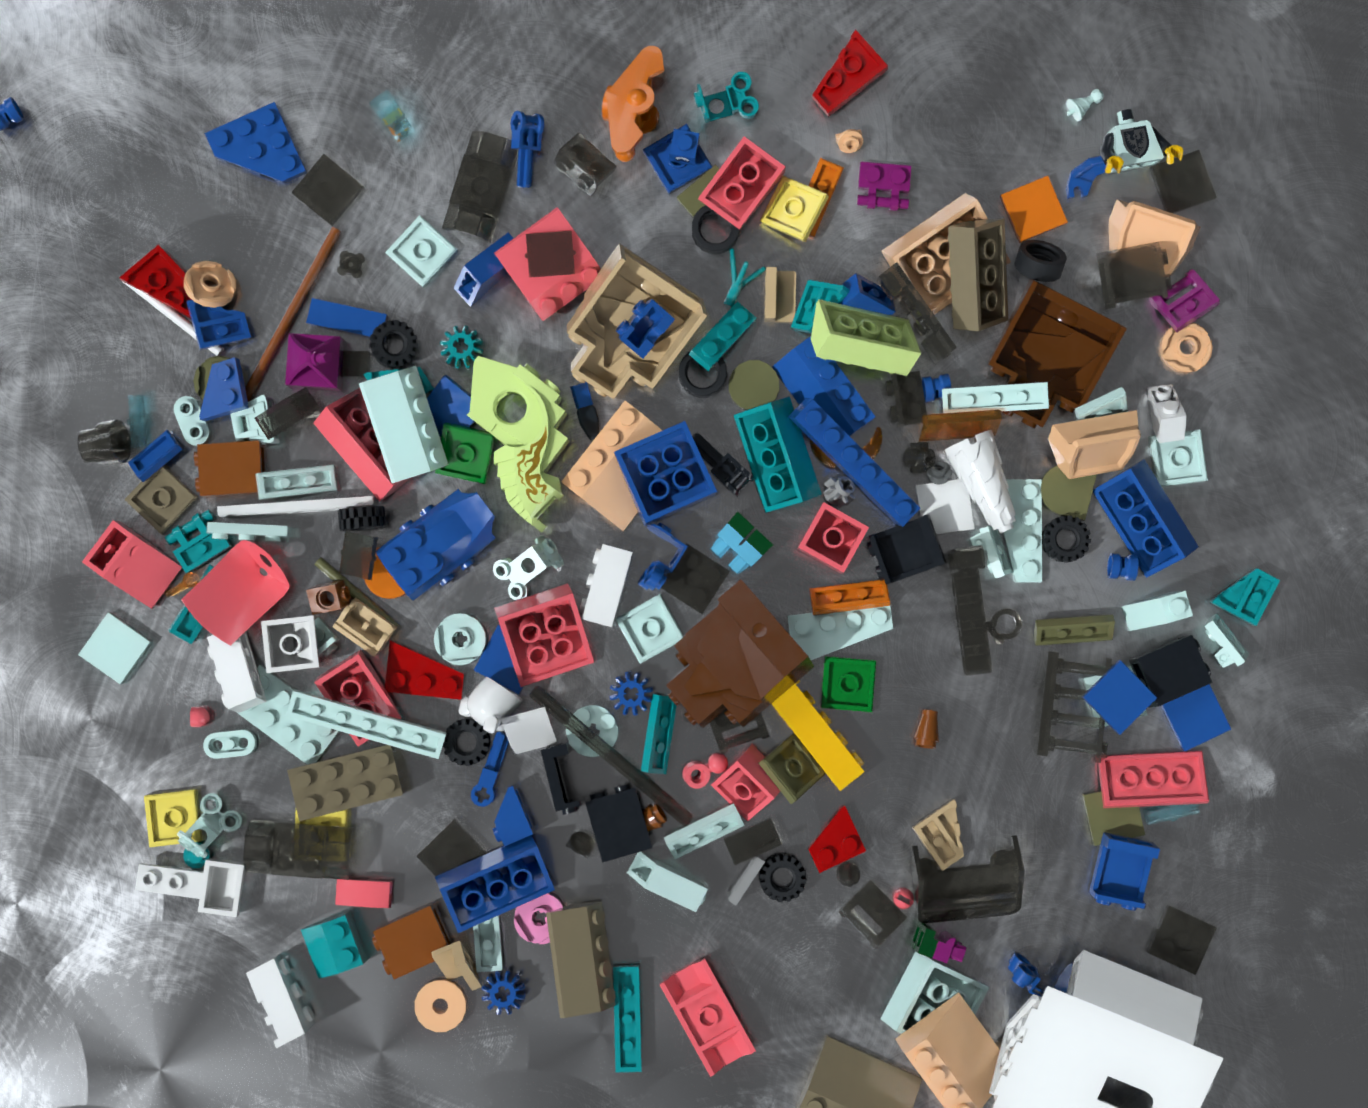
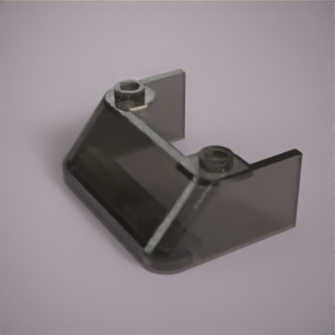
M1017 835L1011 837L1010 851H996L989 858L988 865L949 868L943 871L938 870V865L935 861L929 858L920 859L918 846H912V877L918 920L922 923H937L1004 916L1018 912L1022 904L1025 869Z

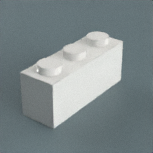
M602 544L601 549L596 548L593 563L597 564L594 574L589 573L586 588L590 589L587 599L582 598L579 613L583 614V620L613 628L633 552Z
M246 632L231 646L214 635L207 637L209 643L207 650L216 666L214 674L218 683L221 684L223 690L221 697L225 707L240 713L267 702Z

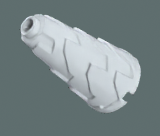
M988 430L946 448L944 454L949 459L959 480L964 482L973 502L977 503L988 525L992 527L993 531L998 529L999 533H1003L1014 528L1012 523L1016 521L1015 510L1008 492L1009 486L1001 467L1003 463L994 439L995 436L992 430Z

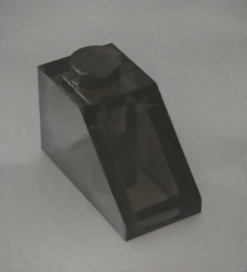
M307 387L259 414L254 419L267 439L270 440L307 419L318 411L320 407Z

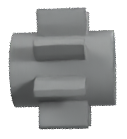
M837 474L824 483L827 489L823 493L830 504L838 505L841 508L855 499L852 493L856 488L849 477H841L840 474Z

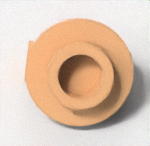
M849 129L835 134L836 143L842 152H856L863 144L861 129Z

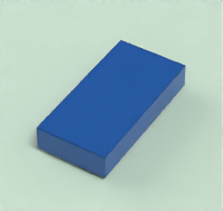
M166 430L130 460L128 464L136 476L144 482L183 449L173 434Z

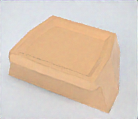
M1117 199L1109 218V254L1117 260L1170 277L1193 248L1201 226H1198L1195 220L1140 202L1132 201L1128 203Z
M1137 410L1052 425L1048 440L1058 468L1068 479L1123 470L1134 454L1141 437L1138 428Z

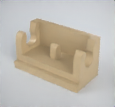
M355 597L350 605L344 608L334 623L333 628L375 657L385 648L396 631L397 626Z

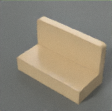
M766 267L764 322L792 323L796 307V272L777 271V267Z
M461 941L431 952L432 958L447 980L450 981L463 976L472 991L482 987L479 974L476 972V964Z

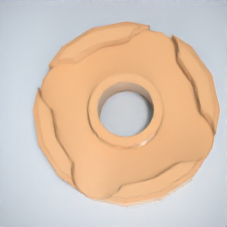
M213 261L196 262L187 270L184 277V289L194 302L205 307L216 308L224 306L232 300L236 292V279L229 269L222 268V264ZM204 281H212L217 286H207Z
M1191 323L1179 332H1176L1172 327L1168 329L1161 338L1159 349L1161 358L1167 367L1175 372L1187 374L1196 372L1207 364L1212 354L1213 345L1205 328L1197 323ZM1182 341L1191 343L1193 347L1191 354L1181 352L1180 344Z
M435 979L426 983L415 999V1014L418 1021L426 1029L434 1032H447L455 1028L463 1020L467 1010V999L463 990L447 979ZM436 999H444L447 1002L448 1009L445 1012L435 1010L434 1001Z

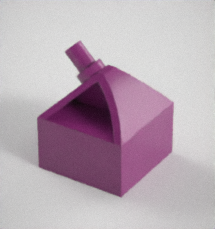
M289 333L285 385L291 389L342 392L346 341L341 336Z

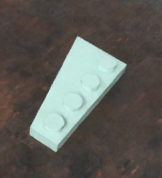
M1006 479L1009 486L1008 492L1015 510L1016 521L1012 523L1014 528L1003 532L1002 535L1005 539L1014 582L1041 583L1042 479Z
M890 606L820 615L805 613L787 616L789 635L809 656L810 660L893 629Z

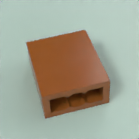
M259 440L197 444V451L194 452V463L199 471V477L195 478L196 491L200 492V496L204 498L258 495L255 474L266 472L265 445H262Z
M434 903L376 928L373 931L374 936L372 937L376 950H381L385 960L382 963L388 975L392 974L394 980L434 962L431 952L451 944Z

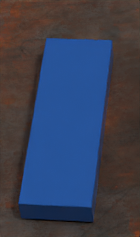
M312 298L306 323L370 338L373 330L379 324L387 321L388 315Z

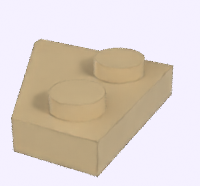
M951 799L912 826V829L941 871L964 856L960 841V825L956 813L957 804L954 799Z

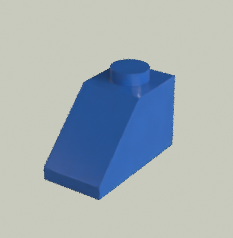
M855 273L841 284L850 289V291L840 304L886 315H892L896 312L892 292Z
M515 784L507 789L494 821L496 827L492 828L498 842L502 841L504 846L528 837L535 832Z

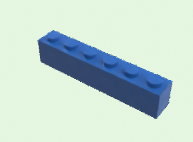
M805 398L788 416L894 524L903 527L921 509L813 399Z

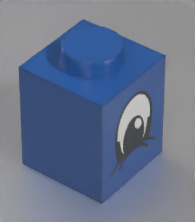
M674 129L669 154L670 161L695 166L700 133Z

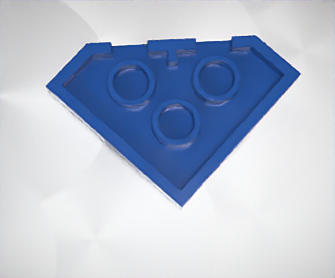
M275 102L204 133L214 156L219 160L238 165L257 174L265 175L281 183H287L307 173Z

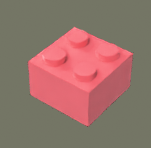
M823 502L797 549L843 574L869 527Z

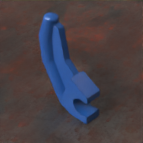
M1101 156L1086 159L1070 172L1066 185L1067 199L1074 198L1075 188L1081 191V198L1088 195L1096 176L1105 173L1106 165Z

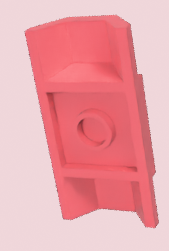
M705 958L682 968L659 984L710 1077L738 1058L756 1052L742 1023Z

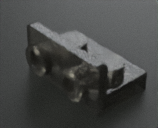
M577 133L559 149L554 160V164L558 169L571 178L581 190L590 196L595 193L597 187L617 167L580 133Z
M920 371L909 372L907 376L896 373L890 374L889 380L885 381L887 396H892L893 406H889L891 421H896L897 427L928 422Z

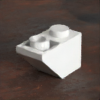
M1173 384L1147 387L1151 423L1158 442L1165 443L1185 440L1187 416Z

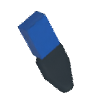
M585 382L570 386L580 426L589 440L595 439L599 434V418L596 408L592 405L593 401L588 384Z

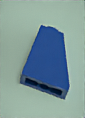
M509 232L463 266L454 289L470 307L508 274L494 252L514 239Z

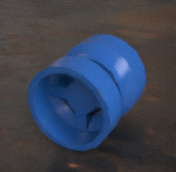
M13 97L5 99L3 104L0 105V131L8 128L12 122L18 123L24 120L23 113Z
M942 374L938 378H932L931 376L922 377V391L926 403L933 402L937 398L942 399V389L952 388L949 374Z
M1110 553L1107 564V577L1109 579L1124 577L1126 580L1135 581L1139 566L1138 556L1128 555L1127 557H1121L1120 554Z

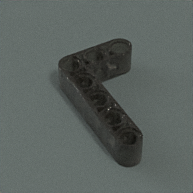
M982 545L954 548L948 551V562L963 671L965 676L991 673L992 663L979 570L985 568L984 550Z

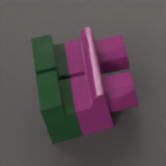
M921 921L918 922L910 944L918 954L944 963H948L949 958L959 962L963 961L967 949L966 946L957 941L948 931H943L937 936L935 935L936 931L929 924Z

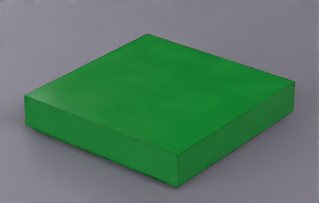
M445 422L443 424L441 443L448 465L436 469L435 473L486 484L495 436L487 431Z
M824 656L820 708L872 712L876 661Z

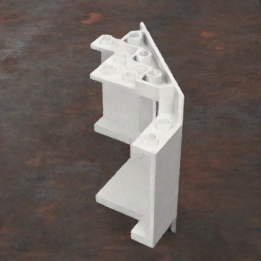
M1083 950L1074 960L1066 993L1047 986L1042 997L1033 994L1007 1022L989 1091L990 1094L994 1095L995 1099L992 1108H1120L1098 1099L1108 1076L1149 1093L1153 1099L1151 1108H1201L1206 1095L1212 1089L1213 1080L1224 1059L1221 1056L1196 1047L1199 1033L1196 1032L1197 1025L1203 1017V1009H1201L1203 998Z

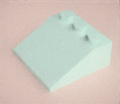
M915 951L881 1020L896 1032L902 1034L958 992L973 1013L976 1014L989 986L944 962L918 954Z

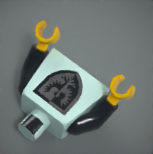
M1132 109L1122 110L1117 113L1119 125L1114 126L1107 132L1099 150V154L1106 165L1105 173L1107 174L1115 172L1120 174L1121 171L1154 166L1164 159V156H1167L1166 162L1168 164L1174 163V157H1177L1180 161L1183 157V148L1179 145H1171L1151 126L1148 120L1135 122Z

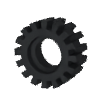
M389 320L379 324L373 330L369 339L371 340L369 349L371 348V354L377 359L376 361L384 364L383 366H402L410 362L411 358L416 354L415 351L418 348V343H416L417 335H414L413 328L407 326V323L400 322L399 320ZM389 334H397L403 340V348L397 354L389 353L384 347V339Z
M361 506L339 509V531L386 528L385 506Z
M1069 515L1051 520L1042 532V544L1045 547L1043 550L1049 554L1048 556L1051 559H1055L1057 562L1068 563L1082 558L1084 553L1089 550L1088 545L1091 544V539H1089L1091 533L1090 530H1087L1085 522L1082 523L1081 519ZM1063 529L1072 531L1076 537V542L1070 549H1063L1057 543V535Z
M469 718L461 719L446 729V736L442 747L445 749V755L450 758L449 760L457 763V765L470 766L484 759L489 752L491 745L490 734L475 720ZM463 732H470L476 738V747L471 752H463L457 746V738Z
M783 853L775 856L772 855L768 860H765L759 871V881L763 892L770 899L782 903L783 901L790 902L791 899L798 898L799 894L804 891L807 880L805 869L800 861L792 857V855H785ZM779 868H787L793 875L791 884L785 888H780L773 883V874Z

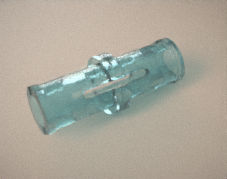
M133 395L127 396L129 405L127 425H130V448H146L145 425L148 424V419L145 418L144 395H136V397Z
M1198 804L1166 805L1144 809V814H1146L1144 817L1147 825L1167 820L1175 822L1177 818L1199 814L1200 811L1196 809L1199 808Z

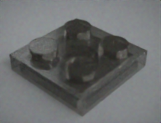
M686 543L688 546L673 572L667 573V579L661 589L700 614H703L730 571Z
M1167 905L1146 952L1196 975L1217 927Z

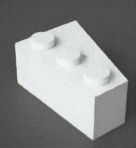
M280 955L269 959L246 973L257 1002L262 1003L268 1015L264 1018L267 1026L273 1025L278 1037V1039L273 1041L276 1048L305 1034L314 1025L313 1020L315 1019L311 1008L308 1005L305 1006L301 999L303 993L297 982L293 983L289 975L291 969L285 959H281Z

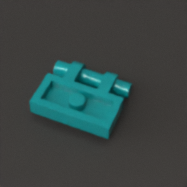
M209 509L202 514H195L192 516L191 521L183 526H176L172 529V533L165 536V540L169 545L177 541L180 543L181 547L174 550L173 553L187 574L232 547L228 539H212V534H206V523L214 518ZM198 528L201 534L189 541L187 535Z

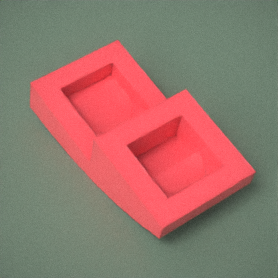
M338 878L335 905L391 908L393 882L373 879Z

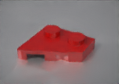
M845 805L839 808L836 815L808 848L819 873L866 852Z

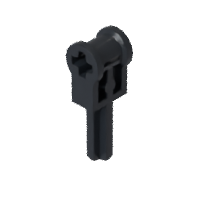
M699 433L692 435L701 457L713 467L710 473L734 496L738 497L740 490L749 481L753 482L755 480L752 474L729 453L723 456Z

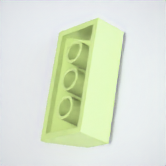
M818 299L811 335V342L816 357L824 360L839 361L848 365L853 364L868 369L886 371L891 374L905 376L909 374L921 355L909 319Z

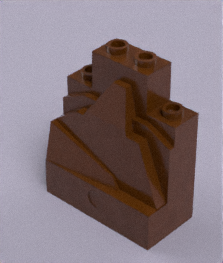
M1030 279L988 360V364L992 366L990 371L1001 377H1004L1005 374L1010 375L1005 384L1048 382L1049 409L1001 412L1011 417L1014 413L1023 417L1021 422L1032 428H1036L1037 425L1042 428L1044 427L1058 400L1061 401L1060 407L1073 413L1075 408L1086 404L1127 328Z
M740 579L717 599L719 602L718 606L674 645L678 650L675 656L684 667L688 664L689 666L666 685L671 691L667 695L676 706L682 704L687 712L684 715L693 726L698 723L704 728L727 708L728 710L724 714L733 725L739 722L742 727H745L814 668L809 656Z

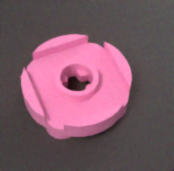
M547 893L518 906L514 917L516 931L528 942L550 943L547 917H545V924L535 923L533 921L536 917L535 912L546 913L562 908L564 905L555 895Z

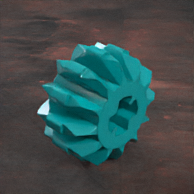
M465 325L462 333H460L458 326H454L455 334L453 336L450 332H445L449 341H440L441 346L447 347L440 353L442 356H448L446 359L448 365L455 361V368L460 369L462 362H464L465 367L469 369L471 368L469 360L472 359L474 361L477 358L475 354H484V350L477 347L484 342L482 339H475L478 335L476 330L469 334V327ZM460 342H464L468 347L466 351L463 349L464 353H460L456 348L458 344L461 346Z

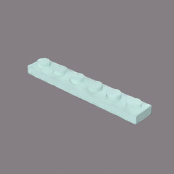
M296 689L292 692L286 713L288 717L439 759L446 732Z

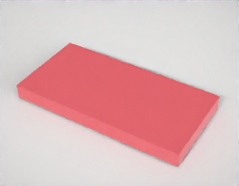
M1202 751L1103 755L1097 758L1103 808L1207 804L1209 802Z

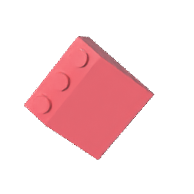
M558 207L494 252L542 321L586 291L601 270Z
M568 583L494 608L520 687L594 663L575 598Z

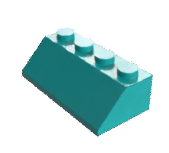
M790 396L734 415L765 512L791 506L822 495L801 429L788 417L794 411Z

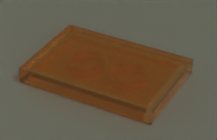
M1001 410L923 415L918 430V441L972 438L988 430H992L995 436L1002 420Z

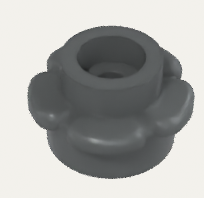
M935 461L929 465L926 473L932 483L940 485L949 480L952 470L948 463Z

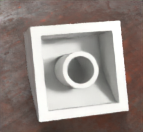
M314 615L261 621L266 673L320 667Z

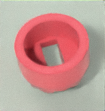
M191 707L190 726H205L210 719L209 712L203 707Z
M898 888L893 894V902L900 909H908L914 902V895L907 888ZM900 894L910 899V902L907 904L897 898Z

